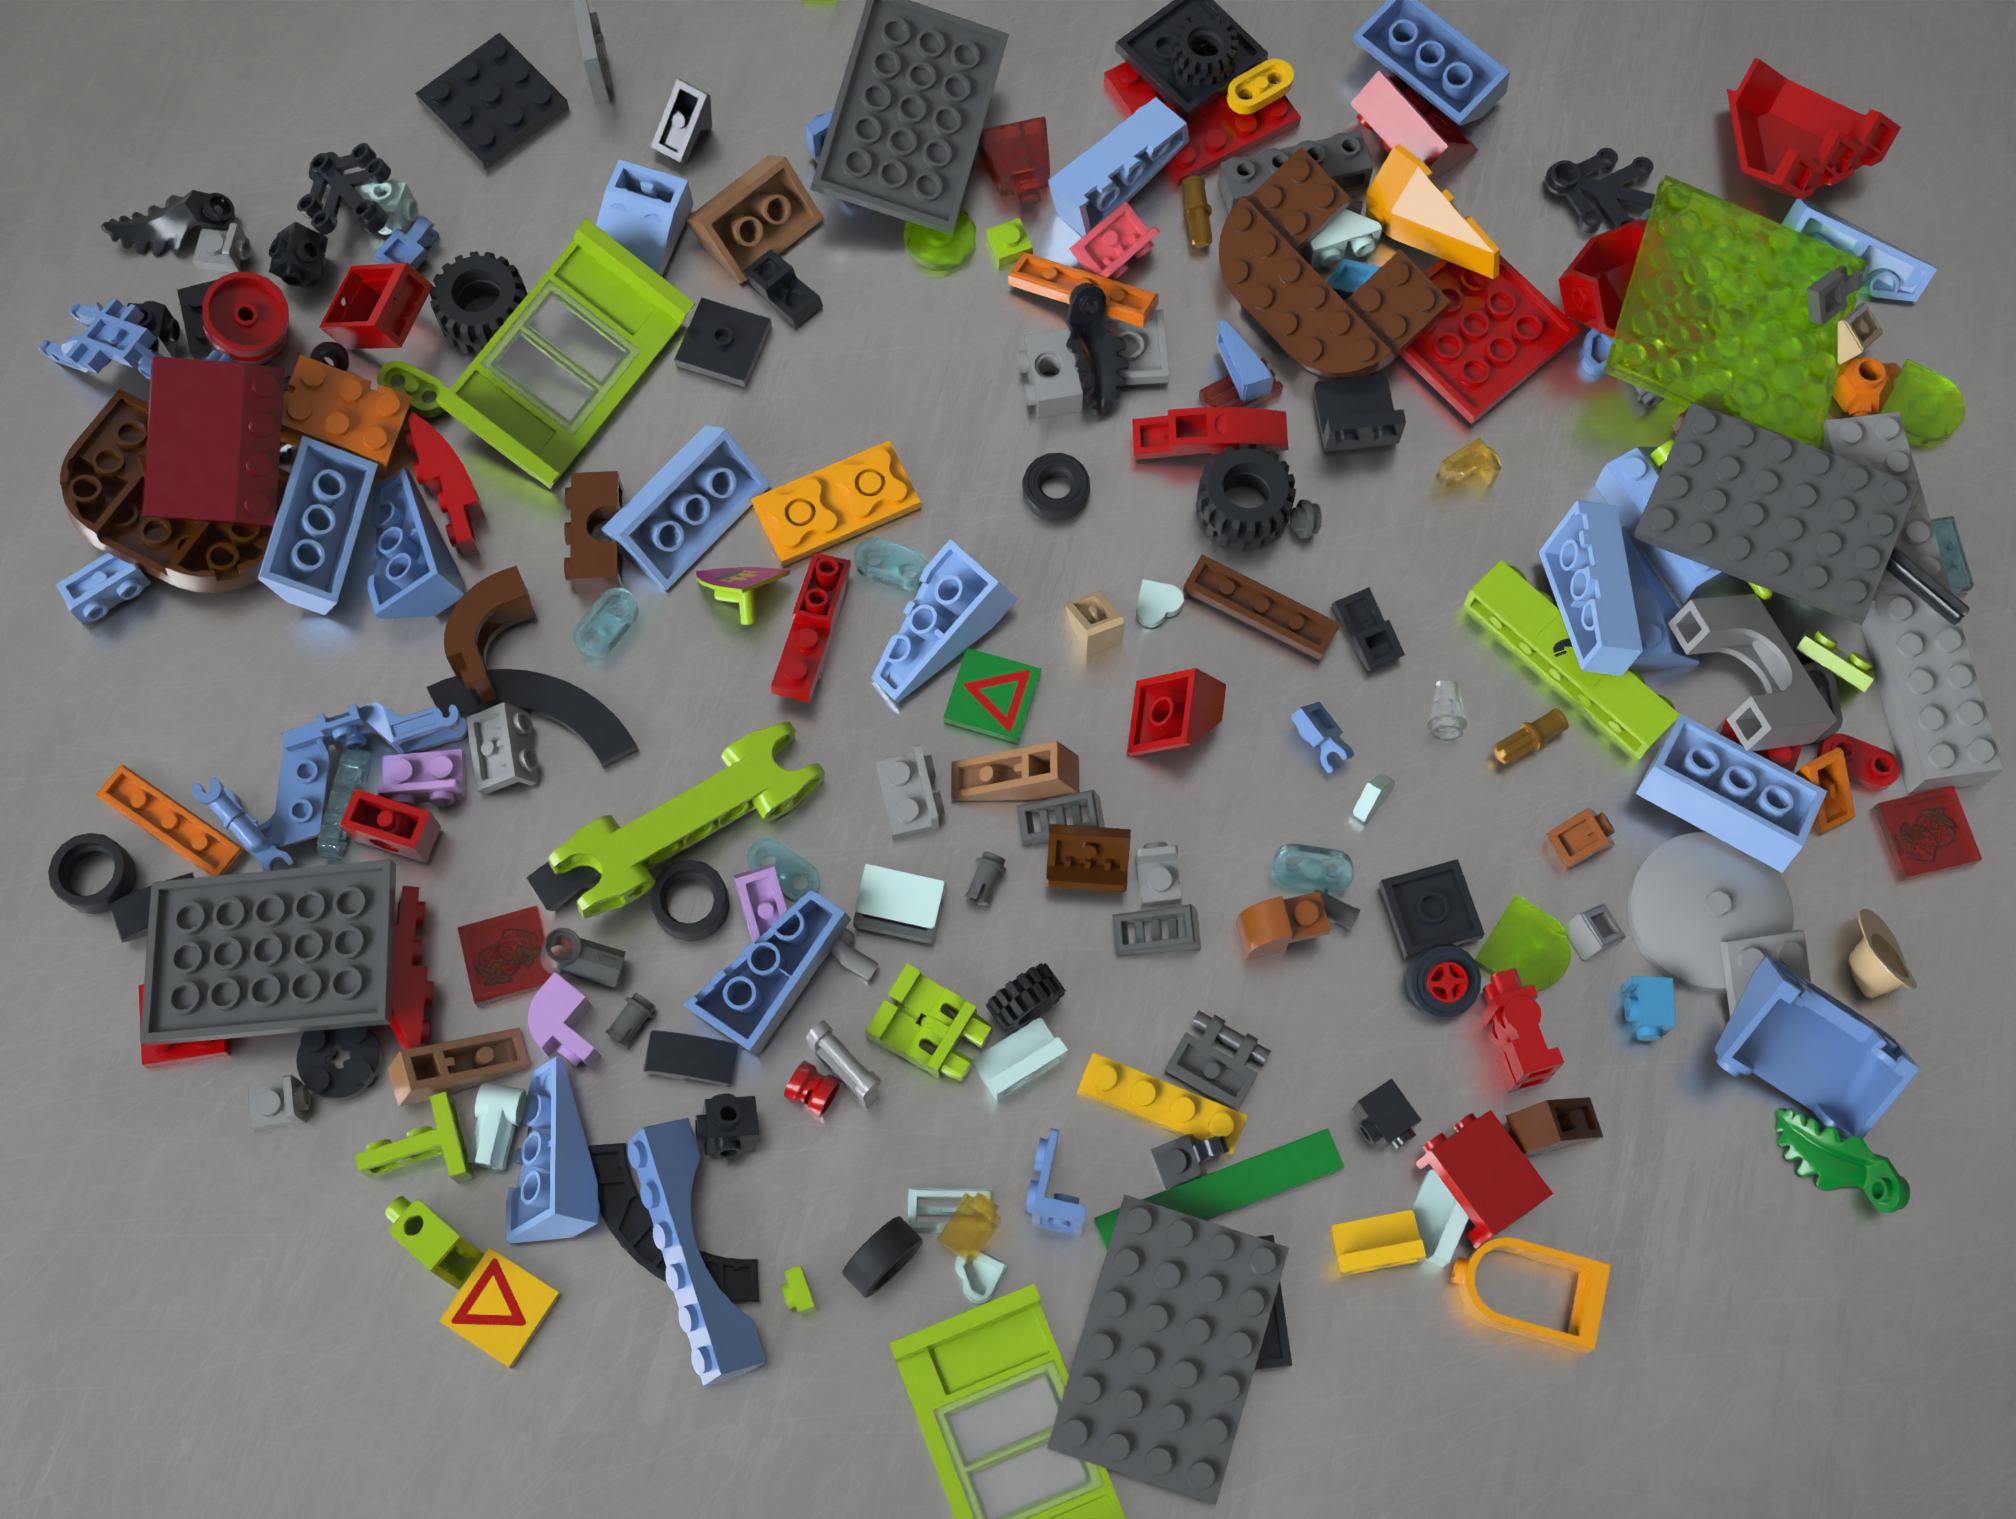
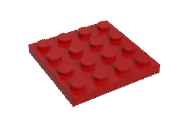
M1127 62L1104 72L1103 81L1128 117L1132 116L1141 106L1146 105L1156 97L1187 123L1189 142L1164 166V169L1177 187L1181 186L1183 180L1187 177L1200 176L1220 166L1221 162L1240 156L1300 125L1301 116L1286 95L1252 114L1244 115L1236 113L1229 107L1227 103L1228 91L1186 121Z
M1501 255L1499 260V276L1494 279L1441 259L1424 274L1443 292L1453 305L1409 345L1400 356L1464 418L1473 424L1574 341L1581 329Z

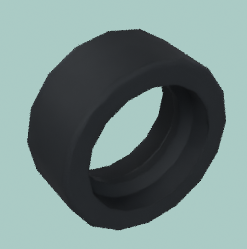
M95 833L74 836L62 844L53 855L48 870L50 886L56 896L75 910L88 914L110 911V903L129 895L136 877L134 861L128 852L106 835ZM95 852L106 853L115 864L112 879L105 888L96 894L83 896L76 893L70 885L73 868L79 860L88 854Z
M695 860L678 861L663 869L655 879V885L651 888L650 892L651 910L662 930L673 938L688 942L702 940L717 932L725 922L730 907L728 890L718 871L707 863ZM695 878L702 880L709 885L713 892L714 902L711 911L706 917L697 922L683 923L677 921L667 910L666 898L669 890L673 885L684 879Z
M897 1216L883 1225L859 1248L845 1265L842 1274L865 1298H868L880 1290L907 1264L923 1243L922 1238L901 1216Z

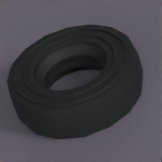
M1047 453L1036 458L1027 467L1022 480L1023 497L1029 509L1039 517L1051 521L1066 520L1075 516L1086 505L1090 494V478L1084 465L1073 456L1064 453ZM1051 475L1064 476L1071 484L1070 492L1062 498L1054 499L1048 497L1041 487L1043 481Z

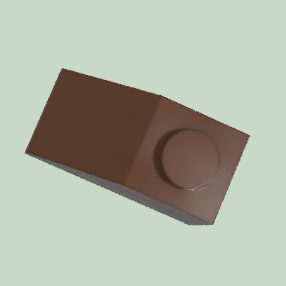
M1590 1097L1545 1100L1506 1115L1509 1135L1525 1156L1543 1154L1603 1138Z

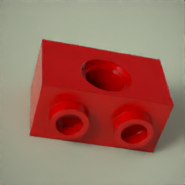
M358 789L354 790L339 824L354 841L427 863L441 829V825L429 811Z

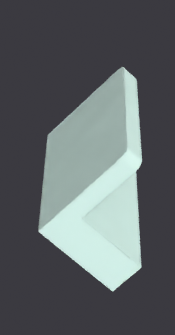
M865 864L855 910L861 914L933 929L936 925L940 903L945 898L947 884L942 880Z
M1037 1018L974 1057L973 1065L998 1103L1067 1060L1068 1050L1060 1037L1054 1038L1043 1019Z
M1431 1169L1427 1172L1411 1210L1415 1213L1420 1239L1423 1240L1426 1253L1425 1260L1443 1268L1450 1263L1469 1217L1435 1170Z

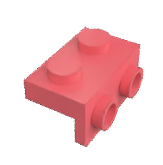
M1124 201L1073 244L1069 250L1087 272L1115 280L1129 268L1125 263L1133 255L1139 259L1154 246L1151 239L1160 231L1156 226L1148 230L1129 204Z

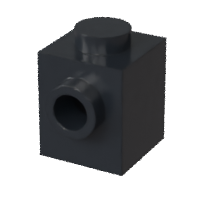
M1392 1078L1358 1100L1352 1108L1361 1121L1358 1123V1127L1364 1138L1371 1145L1376 1143L1381 1150L1390 1144L1397 1150L1417 1136L1413 1129L1420 1123L1421 1118Z

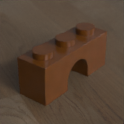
M618 471L571 473V487L565 488L567 511L571 510V522H565L564 526L566 545H571L570 557L564 559L565 579L572 582L576 594L623 592V555L618 542H603L593 538L596 530L606 524L623 507V485Z

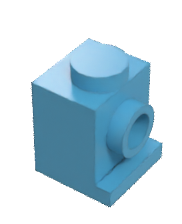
M1631 976L1621 986L1622 994H1630V997L1628 996L1625 1001L1626 1021H1631L1632 1034H1637L1638 1040H1660L1662 1035H1666L1675 1027L1673 978Z

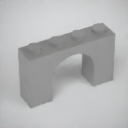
M1757 594L1691 599L1667 623L1687 655L1722 652L1732 655L1748 665L1762 681L1767 694L1751 695L1727 718L1728 723L1746 752L1811 744L1837 721Z

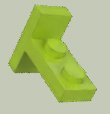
M446 1091L429 1096L437 1129L433 1130L431 1126L420 1127L407 1133L408 1138L393 1143L390 1139H385L368 1144L366 1146L367 1151L355 1154L358 1171L370 1178L444 1154L450 1178L457 1183L474 1179L472 1165L467 1162L469 1153L455 1099Z

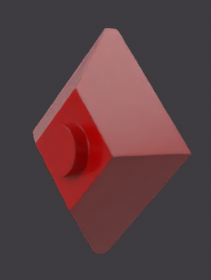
M1197 668L1137 680L1127 754L1136 756L1189 746L1195 743L1222 721L1226 684Z

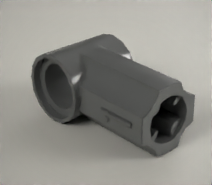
M557 928L547 935L540 953V962L545 971L550 974L554 972L560 976L570 974L615 987L626 951L582 939L569 928ZM557 945L563 946L569 950L570 956L558 958L551 952L550 948Z

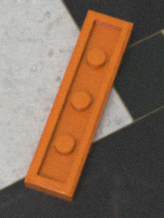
M1026 252L1022 254L1008 275V285L1067 304H1070L1069 297L1076 286L1082 283L1095 284L1106 295L1104 316L1144 328L1159 303V294Z
M122 763L95 794L109 806L210 876L230 875L248 853L243 847Z

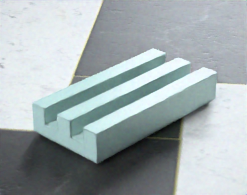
M909 1188L908 1225L916 1233L993 1234V1189ZM917 1199L984 1200V1207L917 1206ZM917 1216L984 1217V1223L917 1222Z

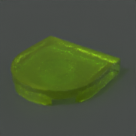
M1907 359L1900 369L1899 376L1893 383L1894 389L1879 414L1899 412L1906 437L1912 442L1927 444L1928 442L1949 438L1961 425L1965 415V402L1960 390L1946 377Z
M1515 895L1474 960L1479 968L1491 975L1516 968L1523 987L1534 984L1536 991H1541L1553 986L1565 974L1571 961V952L1563 926L1547 913Z

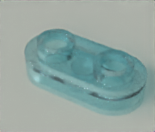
M880 538L863 540L858 544L854 553L856 568L864 577L906 592L920 589L922 582L919 579L928 565L927 559L921 553ZM871 558H879L881 560L878 565H870L868 563ZM908 570H913L917 573L913 578H907L903 574Z
M617 587L605 591L576 625L573 632V640L578 651L583 656L597 659L607 655L636 621L639 608L634 595L629 590ZM619 607L626 609L622 615L617 616L613 614L614 610ZM595 636L601 637V641L598 644H589L591 638Z
M764 838L756 841L750 847L747 854L750 870L762 867V861L766 857L776 859L774 866L782 894L786 899L796 903L810 890L819 893L821 880L816 867L778 840ZM798 879L808 881L807 887L802 890H798L793 886Z
M1286 844L1280 847L1273 856V874L1281 884L1310 890L1318 889L1320 891L1327 889L1329 892L1335 893L1345 890L1353 881V862L1345 852L1340 850L1301 844ZM1290 858H1296L1300 862L1295 865L1288 864L1286 861ZM1330 864H1337L1339 866L1337 870H1329L1326 867Z

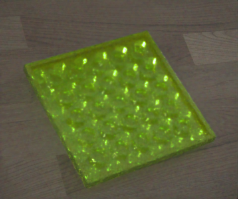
M1665 175L1659 182L1603 372L1689 408L1692 402L1819 448L1823 433L1822 424L1827 418L1840 368L1837 358L1838 322L1855 309L1860 289L1846 296L1847 307L1823 325L1810 322L1806 289L1828 272L1834 271L1842 265L1847 266L1848 275L1854 274L1859 269L1863 270L1864 275L1867 261Z

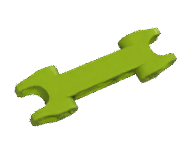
M787 721L765 729L756 730L733 742L721 755L728 766L727 768L620 828L612 815H605L578 829L570 839L558 847L548 857L550 867L555 874H563L580 866H590L602 875L599 883L584 893L577 901L578 910L583 918L593 917L612 909L624 907L641 897L656 882L648 871L649 869L750 811L757 809L764 821H771L795 808L802 799L815 790L824 781L825 771L819 763H812L802 769L789 771L780 768L774 761L775 755L787 748L795 740L796 729L792 723Z

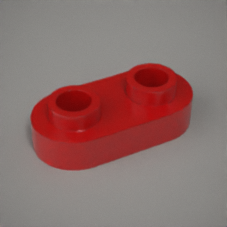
M1839 733L1827 738L1817 750L1818 758L1837 747L1843 748L1847 753L1845 762L1849 782L1872 791L1887 789L1897 780L1900 773L1898 760L1892 753L1846 734ZM1875 762L1882 764L1885 772L1878 771L1875 767Z

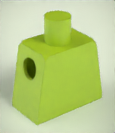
M400 1196L391 1202L385 1212L386 1217L394 1223L388 1233L429 1271L456 1289H459L468 1279L484 1255L480 1249L441 1215L419 1199L411 1203L404 1196Z

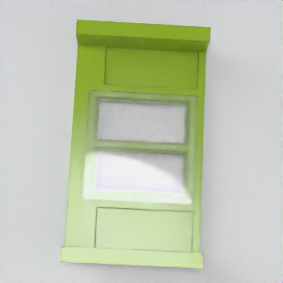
M585 217L576 228L570 244L450 389L445 387L436 398V401L439 402L438 405L529 475L534 476L551 489L683 324L695 303Z
M1035 1283L889 1343L955 1519H1126L1106 1468L1047 1449L1069 1374L1040 1305L1041 1298Z

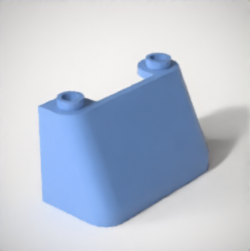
M1765 956L1756 967L1715 1047V1052L1719 1057L1716 1062L1725 1071L1735 1077H1738L1740 1073L1750 1076L1753 1072L1812 1110L1821 1121L1819 1128L1822 1132L1828 1126H1832L1837 1129L1840 1137L1845 1140L1851 1136H1858L1863 1139L1920 1071V1067L1902 1045L1889 1033L1770 956Z

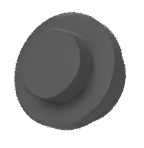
M1300 500L1290 514L1291 528L1296 531L1300 538H1309L1311 534H1318L1322 524V514L1319 505L1311 503L1309 500Z

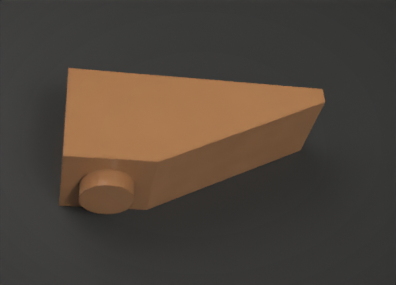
M1058 741L952 762L951 799L954 801L1046 800L1080 792L1079 756Z
M514 1028L401 1050L389 1065L388 1072L398 1107L429 1101V1096L445 1091L450 1095L480 1085L483 1082H489L528 1069L531 1065L520 1028Z

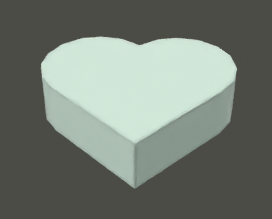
M1143 579L1136 609L1138 622L1145 627L1154 628L1163 623L1165 617L1177 615L1183 607L1184 595L1182 591L1174 585Z
M1379 774L1369 781L1353 810L1354 816L1364 823H1368L1380 805L1389 796L1395 781L1385 774Z
M975 1248L962 1251L956 1259L955 1266L958 1276L964 1281L963 1291L966 1299L975 1305L990 1302L999 1287L1008 1264Z

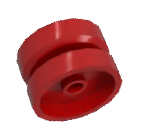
M233 272L220 277L208 288L202 302L203 335L210 350L213 351L215 349L222 355L226 353L236 363L254 365L270 362L282 351L288 336L289 308L282 290L269 278L254 272Z

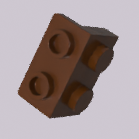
M1050 824L1046 886L1063 890L1084 889L1099 890L1105 893L1126 892L1131 829Z

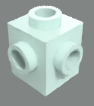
M390 179L381 184L370 183L362 185L359 192L361 197L377 202L388 214L385 226L378 233L388 235L393 234L396 229H399L406 234L411 222L416 219L418 214L417 201L414 199L407 183Z

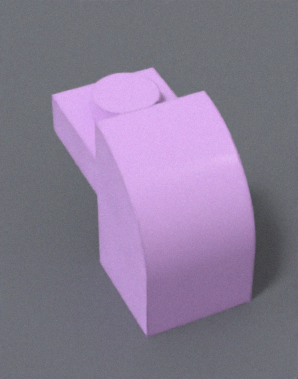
M554 972L537 991L530 1003L527 1021L532 1038L548 1057L560 1044L561 1046L557 1052L575 1067L581 1061L591 1069L601 1058V1055L590 1043L572 1030L592 1008L591 1003L581 992Z

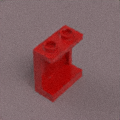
M1491 1110L1479 1118L1470 1113L1452 1127L1456 1133L1449 1138H1446L1442 1132L1422 1146L1426 1154L1416 1162L1420 1170L1429 1164L1432 1166L1476 1227L1468 1232L1466 1236L1476 1249L1553 1195V1192Z

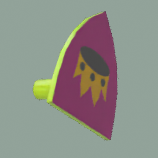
M760 567L696 571V578L700 584L715 589L714 597L716 600L739 603L741 624L744 625L756 623L754 589L790 575V570Z

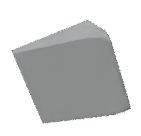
M1605 904L1578 914L1563 926L1564 933L1582 960H1587L1626 938Z

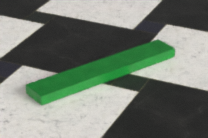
M1327 1128L1142 1200L1211 1221L1343 1170L1344 1164ZM1120 1208L1094 1218L1106 1253Z

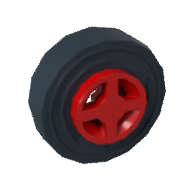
M1437 943L1423 948L1413 957L1407 969L1406 986L1410 998L1419 1009L1435 1017L1450 1018L1464 1013L1475 1003L1481 990V974L1477 962L1467 951L1453 944ZM1442 971L1443 975L1440 976L1439 980H1435L1438 978Z

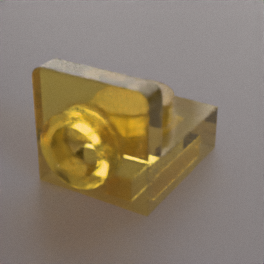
M1477 438L1442 460L1435 477L1445 488L1455 481L1461 484L1477 472L1484 482L1490 485L1495 482L1502 467L1497 453L1491 447H1486L1482 440Z
M965 1193L960 1200L961 1204L938 1236L937 1242L973 1265L1001 1223V1216L996 1213L998 1206L984 1195L977 1193L973 1198Z

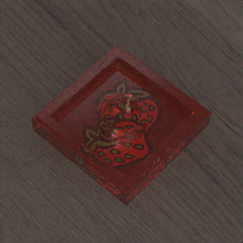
M1954 785L1880 802L1874 806L1901 881L1977 864L1982 860Z
M537 905L457 927L472 996L477 1007L539 990L551 977L552 974L546 972L540 962V953L546 935L540 909Z

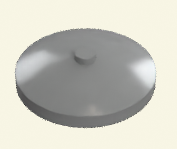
M1707 832L1684 834L1657 847L1636 871L1630 884L1627 898V916L1631 934L1647 961L1665 977L1673 978V982L1698 991L1727 992L1720 941L1793 930L1792 900L1779 871Z

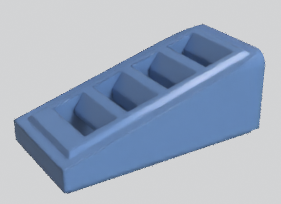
M1227 320L1220 321L1215 342L1241 401L1246 403L1269 395L1274 380L1273 375Z

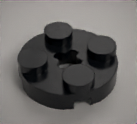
M367 1026L306 1031L301 1037V1045L296 1059L298 1074L309 1090L330 1101H348L365 1093L369 1089L367 1086L373 1082L375 1076H379L383 1067L384 1053L379 1038ZM339 1049H342L344 1053H350V1059L343 1062V1068L337 1069L334 1063H330V1058Z

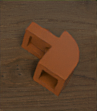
M1320 892L1284 900L1282 896L1259 902L1243 910L1238 915L1236 921L1246 960L1286 952L1289 943L1329 935L1331 931Z

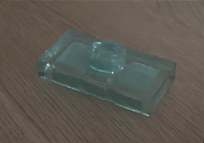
M1954 516L1931 519L1952 593L1970 591L1974 587V583Z

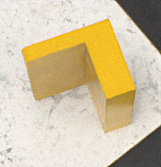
M1412 1210L1331 1226L1341 1277L1421 1262L1426 1259L1423 1240L1420 1239L1415 1213Z

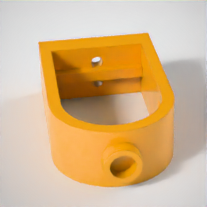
M1501 1237L1486 1242L1473 1251L1466 1259L1457 1257L1452 1271L1451 1282L1458 1284L1460 1297L1465 1308L1480 1323L1491 1328L1586 1354L1595 1350L1611 1265L1521 1239ZM1491 1252H1506L1580 1273L1568 1333L1501 1315L1487 1307L1478 1295L1475 1286V1271L1481 1258Z

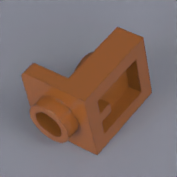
M1589 808L1546 833L1567 868L1575 866L1603 848H1610L1615 845L1610 835L1615 833V830L1603 812L1597 815L1594 810Z

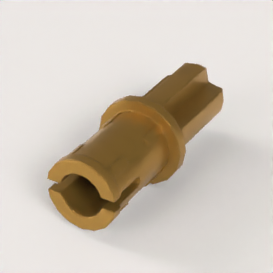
M1190 176L1184 179L1182 183L1186 206L1183 210V217L1188 220L1191 244L1195 245L1196 248H1203L1212 243L1209 216L1212 214V207L1207 204L1204 178L1201 176Z
M1554 708L1531 723H1522L1518 731L1494 745L1495 757L1503 764H1509L1531 750H1541L1544 742L1568 730L1569 724L1566 716L1562 711Z

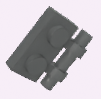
M1198 1010L1191 1025L1205 1033L1201 1040L1185 1032L1165 1071L1229 1108L1238 1111L1259 1074L1245 1066L1246 1061L1250 1057L1264 1065L1271 1051L1258 1044L1259 1039L1249 1033L1244 1036L1224 1025L1226 1020L1214 1015L1212 1018ZM1218 1039L1237 1050L1234 1058L1213 1048L1212 1045L1215 1040Z

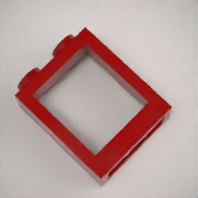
M408 263L351 266L319 328L345 349L401 348L433 285ZM342 298L346 301L345 306L341 303Z

